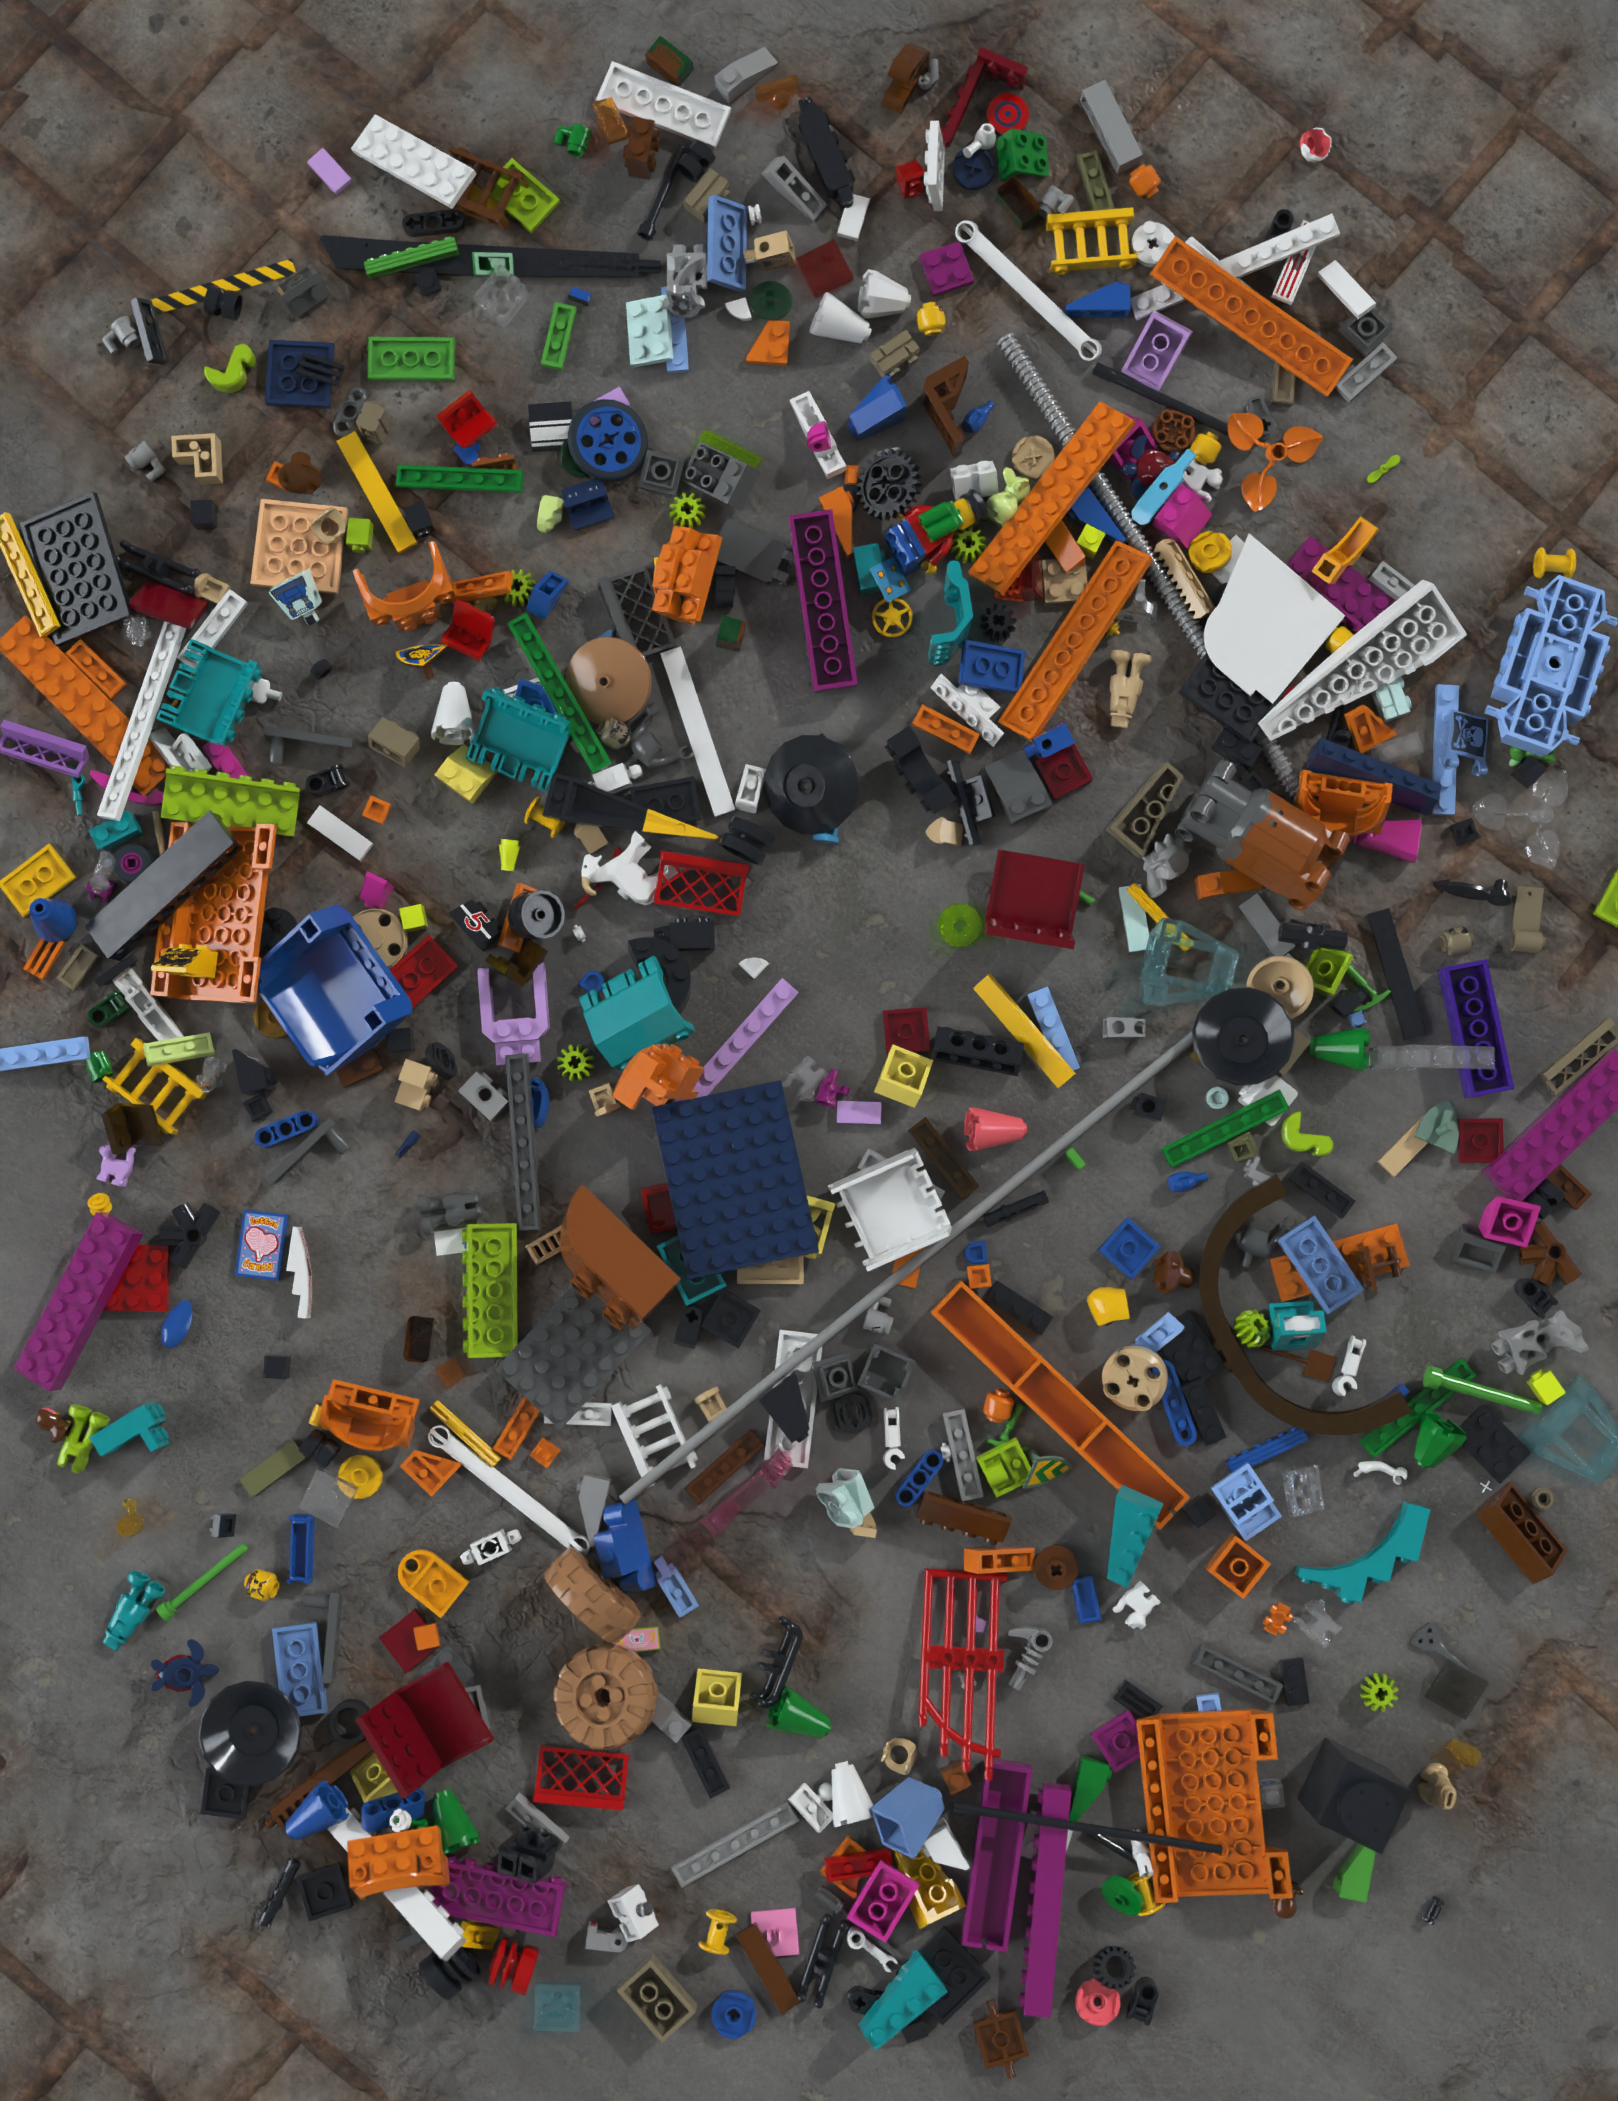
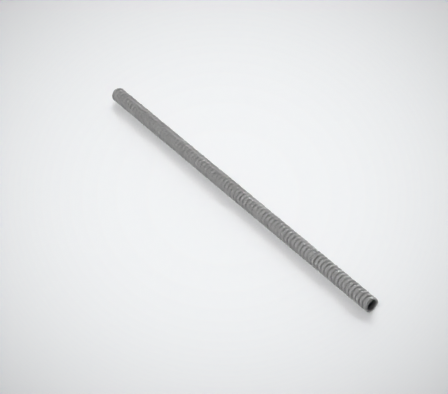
M1013 333L1004 335L998 341V347H1002V353L1005 352L1004 356L1009 358V364H1012L1011 367L1016 369L1015 373L1020 375L1019 379L1023 380L1022 384L1027 386L1026 390L1030 391V396L1034 397L1033 401L1038 403L1037 407L1041 408V413L1045 414L1044 418L1048 419V424L1052 425V430L1056 431L1055 435L1059 436V441L1063 442L1062 446L1065 447L1075 434V428H1072L1071 422L1068 423V417H1064L1065 413L1061 411V406H1057V400H1053L1054 396L1053 394L1050 395V389H1046V383H1042L1044 380L1039 378V372H1035V366L1032 367L1033 363L1028 361V355H1025V351L1021 350L1022 346L1017 344L1018 340L1014 339L1015 335ZM1100 469L1088 486H1092V492L1096 493V498L1099 497V503H1103L1102 507L1106 509L1107 514H1110V518L1114 520V524L1125 537V543L1128 542V546L1152 557L1153 561L1146 570L1147 577L1150 576V582H1154V588H1158L1157 592L1161 593V599H1165V605H1169L1168 609L1172 610V616H1176V622H1180L1179 627H1183V633H1187V639L1190 638V644H1194V650H1198L1197 654L1198 656L1201 655L1202 659L1207 652L1204 643V631L1202 630L1204 627L1199 625V620L1193 619L1194 614L1188 610L1189 604H1185V598L1180 597L1181 592H1178L1175 588L1176 586L1173 585L1174 582L1170 580L1171 576L1167 575V570L1162 568L1163 564L1159 563L1158 557H1155L1156 553L1151 551L1152 547L1148 546L1149 542L1144 540L1145 536L1140 534L1141 530L1137 529L1138 525L1133 523L1134 520L1130 518V513L1126 512L1127 508L1122 506L1123 502L1119 501V496L1115 495L1116 491L1111 489V484L1108 485L1109 481L1104 478L1105 474L1101 473ZM1260 729L1253 741L1256 740V745L1263 748L1261 752H1264V758L1267 757V763H1271V769H1275V775L1278 774V780H1282V786H1286V792L1289 791V797H1293V803H1295L1299 774H1295V768L1291 767V762L1288 763V757H1284V751L1280 750L1281 746L1276 744L1277 740L1270 741L1262 729Z

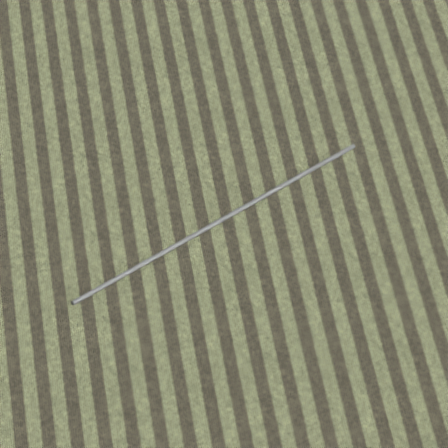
M1289 953L1285 955L1287 957L1293 958ZM1192 1031L953 1224L950 1236L926 1246L619 1496L623 1503L627 1505L1193 1045Z

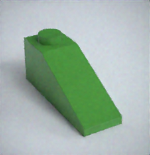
M1359 1843L1339 1868L1338 1876L1335 1875L1333 1889H1335L1339 1897L1367 1902L1375 1851Z

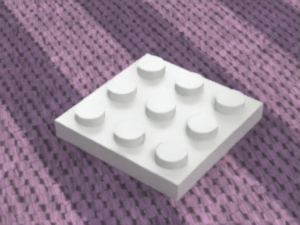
M930 121V129H926L928 150L925 151L927 172H924V185L926 186L929 203H932L934 211H943L945 147L939 121Z

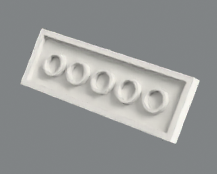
M613 61L596 98V103L630 117L655 120L656 127L691 141L699 140L714 150L731 113V107Z
M376 114L351 148L354 154L451 209L476 176L474 169Z
M780 1329L775 1369L818 1334ZM822 1346L773 1385L774 1388L793 1372L796 1373L810 1430L807 1431L809 1435L800 1443L797 1441L791 1443L769 1415L764 1463L808 1468L818 1388L812 1363L821 1360Z

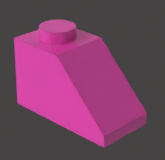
M367 871L360 898L365 901L363 905L370 909H376L377 907L384 909L394 886L387 880Z

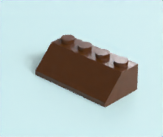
M1511 1481L1483 1502L1476 1513L1480 1522L1486 1526L1494 1539L1499 1542L1508 1553V1556L1517 1564L1532 1584L1554 1575L1568 1552Z
M927 1490L922 1492L916 1517L920 1519L922 1524L932 1526L933 1523L942 1525L941 1529L950 1532H954L955 1529L963 1531L962 1535L970 1538H975L976 1535L985 1537V1542L997 1545L998 1541L1004 1542L1012 1518L1007 1513Z

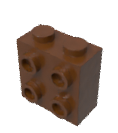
M633 117L632 124L628 125L627 138H629V143L624 145L623 158H625V167L628 169V174L631 177L650 180L651 172H655V152H659L660 149L659 129H656L655 120Z

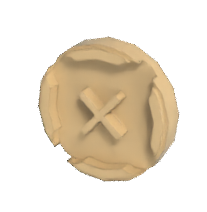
M1040 436L1022 438L1016 444L1012 453L1014 469L1020 476L1027 479L1037 480L1041 478L1055 460L1053 446L1047 439Z

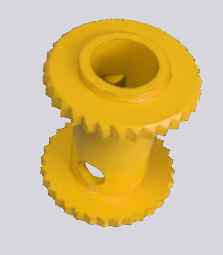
M1539 548L1536 551L1533 562V571L1536 578H1542L1544 572L1563 573L1564 577L1569 579L1573 577L1576 568V554L1573 549H1568L1565 555H1548L1544 548Z
M537 796L528 807L524 822L528 824L531 819L551 829L550 836L554 838L562 830L565 822L543 817L544 806L540 804L542 797Z
M1136 1872L1126 1879L1135 1885L1134 1889L1137 1892L1139 1890L1142 1892L1145 1900L1143 1909L1137 1915L1147 1916L1162 1909L1166 1903H1155L1154 1890L1149 1881L1151 1877H1148L1146 1872V1877L1141 1878L1140 1873Z
M709 1909L706 1915L711 1918V1924L707 1940L699 1941L698 1945L707 1952L725 1955L729 1953V1948L724 1945L729 1923H736L737 1918L723 1910Z

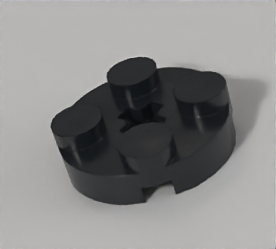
M277 907L265 910L260 945L270 951L298 925L296 918L287 910ZM280 924L279 930L281 933L279 935L276 933L272 935V926Z

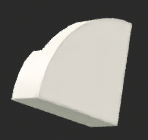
M746 298L725 303L726 310L730 315L742 321L752 320Z
M747 958L742 960L739 965L755 979L769 963L761 958Z

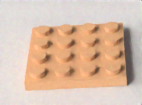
M261 499L250 584L252 586L273 588L275 585L309 569L319 593L338 594L345 533L343 539L339 542L324 543L313 533L310 524L326 508L334 507L342 514L347 525V507ZM328 518L322 522L321 530L325 535L333 536L338 532L339 525L334 519Z

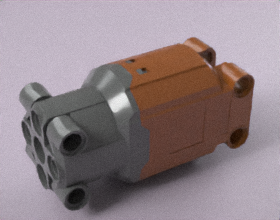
M1224 760L1219 761L1214 771L1208 773L1199 790L1189 802L1175 834L1178 838L1187 842L1193 841L1195 835L1198 834L1217 846V853L1222 861L1276 894H1282L1289 898L1288 903L1293 908L1300 911L1306 910L1325 889L1331 877L1329 870L1342 857L1350 842V837L1340 830L1330 831L1325 827V824L1268 789L1260 788L1253 790V792L1232 780L1236 773V767L1232 763Z

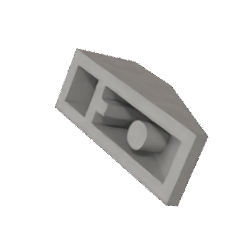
M763 47L732 62L715 75V88L730 104L775 68L778 62Z
M785 156L775 158L761 173L775 190L810 220L813 221L827 206L825 201Z
M586 1473L583 1478H579L576 1491H580L579 1501L590 1547H595L594 1535L598 1534L612 1479Z
M659 1692L655 1708L657 1711L652 1722L677 1743L690 1728L692 1720Z

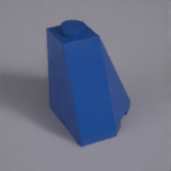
M888 375L884 376L849 415L848 429L852 436L855 435L858 441L905 420L907 406L896 384H889L891 379Z

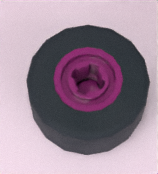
M129 844L121 847L113 857L112 866L114 873L119 879L131 884L155 861V858L149 850L140 845Z

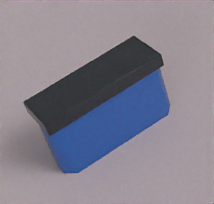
M572 287L568 298L588 306L592 294Z

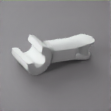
M1352 1335L1348 1341L1346 1356L1341 1373H1344V1375L1335 1378L1332 1383V1389L1338 1396H1345L1346 1394L1343 1388L1344 1383L1350 1389H1357V1383L1352 1376L1356 1377L1366 1346V1339H1355V1336ZM1353 1347L1358 1348L1357 1355L1352 1353Z
M895 1407L892 1410L884 1408L885 1443L889 1449L883 1455V1462L886 1467L896 1470L895 1464L890 1460L891 1456L896 1455L900 1459H905L903 1452L898 1449V1446H901L899 1408ZM895 1418L896 1425H888V1419Z

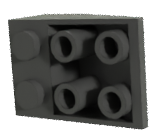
M699 441L682 475L681 481L741 511L760 471Z

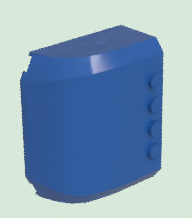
M337 904L309 913L261 959L258 993L306 1062L314 1068L318 1067L323 1070L326 1076L365 1054L413 1013L412 1002L349 911Z

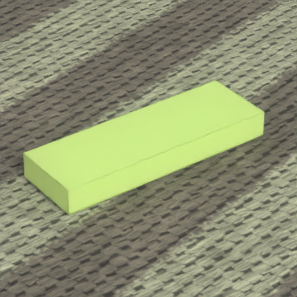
M210 1032L143 1044L148 1067L215 1054Z

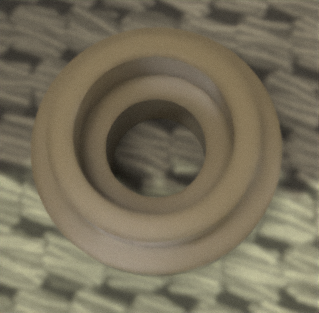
M1539 1487L1532 1492L1531 1502L1537 1509L1546 1510L1553 1505L1554 1495L1549 1489ZM1541 1494H1544L1545 1500L1543 1502L1539 1501V1496Z

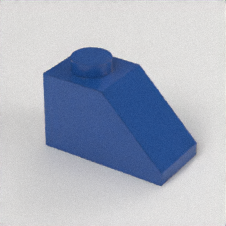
M549 571L532 589L526 610L533 613L534 616L545 620L555 609L569 580Z

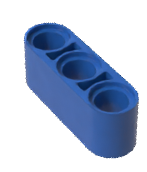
M311 1111L298 1112L257 1130L254 1137L255 1142L260 1147H275L315 1130L319 1126V1117ZM306 1115L312 1117V1124L308 1127L303 1124V1118ZM287 1123L292 1127L289 1135H285L282 1130L283 1126ZM265 1132L271 1134V1140L267 1144L262 1140Z
M927 1450L897 1488L895 1496L901 1506L909 1507L913 1505L941 1468L943 1458L937 1450ZM931 1454H935L939 1458L938 1463L934 1466H930L926 1462L927 1457ZM917 1472L925 1474V1480L920 1484L913 1481V1476ZM908 1490L912 1493L909 1501H902L899 1498L902 1491Z
M417 1788L403 1799L397 1792L364 1803L361 1808L362 1829L366 1832H376L392 1827L390 1825V1817L397 1809L407 1811L412 1820L420 1818L424 1814V1791Z

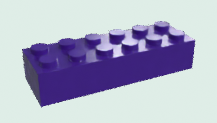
M1487 959L1438 969L1464 1099L1513 1090L1514 1084Z

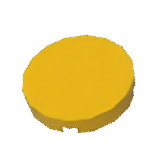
M1207 531L1199 534L1192 540L1188 551L1190 562L1197 570L1204 573H1214L1222 570L1232 558L1230 540L1220 532L1218 534L1214 533V531Z
M365 1454L349 1457L342 1463L338 1471L339 1486L347 1496L354 1499H364L372 1496L379 1490L383 1481V1471L380 1464L375 1458Z

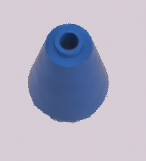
M38 898L30 904L29 912L34 930L43 940L54 943L61 940L64 941L74 933L77 927L76 912L67 902Z
M325 1780L314 1787L286 1822V1833L290 1838L301 1840L340 1824L348 1818L349 1813L346 1814L345 1809L348 1807V1802L336 1785L331 1787L327 1785L329 1781Z

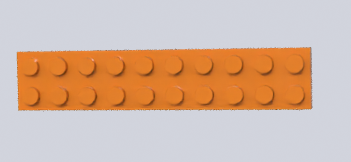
M1176 236L1149 274L1325 397L1329 396L1353 360Z
M1100 401L1018 506V510L1013 518L1005 523L968 571L970 577L1003 596L1134 427V420Z
M1115 541L999 719L998 723L1001 726L1033 743L1035 742L1033 738L1040 735L1152 563L1153 559L1150 555L1120 541Z
M25 614L0 638V651L114 766L130 719L48 636L40 637L34 622ZM150 739L147 741L133 782V786L143 796L147 797L166 780V768L171 769Z

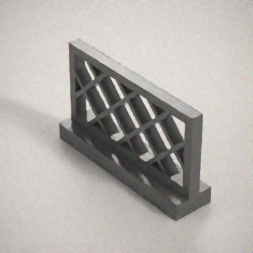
M647 566L610 578L603 577L598 579L597 582L599 594L616 638L625 640L635 647L639 639L649 643L648 651L642 652L644 657L677 646L667 618L652 611L653 604L649 607L639 602L643 593L652 596L653 600L655 599L654 587H652L653 582ZM644 574L646 579L644 587L632 582L634 576ZM621 581L627 584L624 593L622 594L614 590L612 583ZM630 586L641 591L637 600L626 596ZM623 599L635 604L631 614L622 610L621 603ZM637 606L649 611L645 621L633 615ZM651 612L660 616L661 623L659 627L647 622ZM631 619L643 624L638 634L629 629L628 625ZM645 626L657 631L653 640L641 635ZM659 632L668 637L669 644L660 645L655 642Z

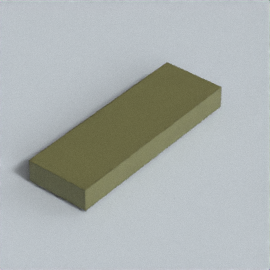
M1098 150L1077 155L1076 160L1091 211L1115 209Z
M295 1439L239 1479L251 1497L260 1493L307 1458L299 1451L300 1446Z

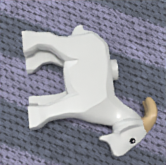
M635 831L631 836V843L626 850L601 867L598 865L602 858L601 855L598 857H593L590 854L585 855L581 870L583 889L589 895L595 896L596 892L591 889L590 883L612 882L619 888L617 892L625 900L630 898L635 903L645 906L650 905L654 902L658 872L649 876L637 863L651 849V846ZM664 866L663 875L668 881L678 874L673 866Z

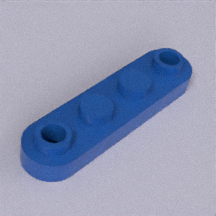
M1163 1360L1167 1369L1168 1383L1161 1402L1175 1441L1182 1446H1189L1196 1440V1429L1175 1368L1171 1362ZM1152 1366V1373L1159 1374V1369ZM1183 1430H1187L1188 1436L1186 1438L1181 1437V1432Z

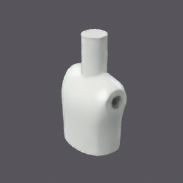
M260 678L259 682H255L252 688L253 696L251 700L264 704L267 698L281 700L282 692L270 689V682L268 680Z

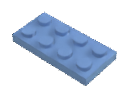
M717 195L709 196L707 281L738 292L745 291L746 262L744 251L747 245V206Z
M1315 1215L1277 1239V1242L1325 1314L1328 1315L1364 1291V1288Z
M318 1621L273 1627L272 1634L279 1690L284 1692L293 1703L299 1716L327 1713L325 1683H322L323 1660Z

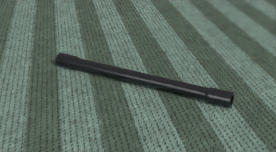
M1099 362L1096 363L1092 372L1093 375L1108 382H1113L1166 408L1189 415L1194 421L1229 436L1227 423L1126 377Z

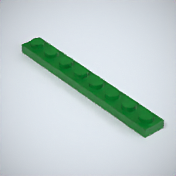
M527 613L508 622L509 628L557 712L566 716V720L571 722L570 735L591 772L595 774L612 765L611 760Z

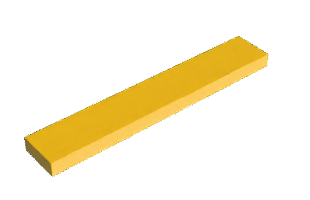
M356 431L337 440L336 442L397 552L400 554L417 545L416 539Z
M5 512L0 516V547L40 637H46L61 626L10 513Z
M991 973L973 988L1016 1040L1024 1043V1049L1057 1088H1060L1076 1074Z

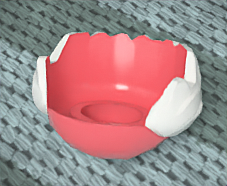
M1323 128L1308 130L1301 137V153L1309 162L1314 163L1324 160L1330 152L1332 139L1325 133Z

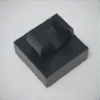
M1472 818L1449 826L1457 846L1479 839Z
M223 1513L210 1516V1519L213 1520V1528H209V1531L212 1532V1537H234L236 1514Z

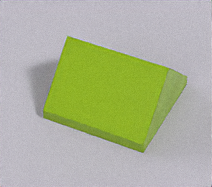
M1326 948L1314 950L1306 965L1313 980L1314 991L1327 998L1333 996L1354 956L1344 951Z

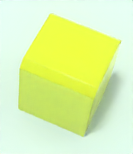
M418 904L399 908L404 931L412 932L428 928L424 906Z

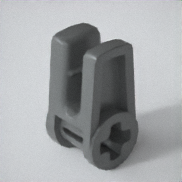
M1254 396L1248 399L1245 409L1246 413L1255 414L1263 422V427L1266 431L1257 440L1264 442L1270 437L1274 429V422L1263 396Z

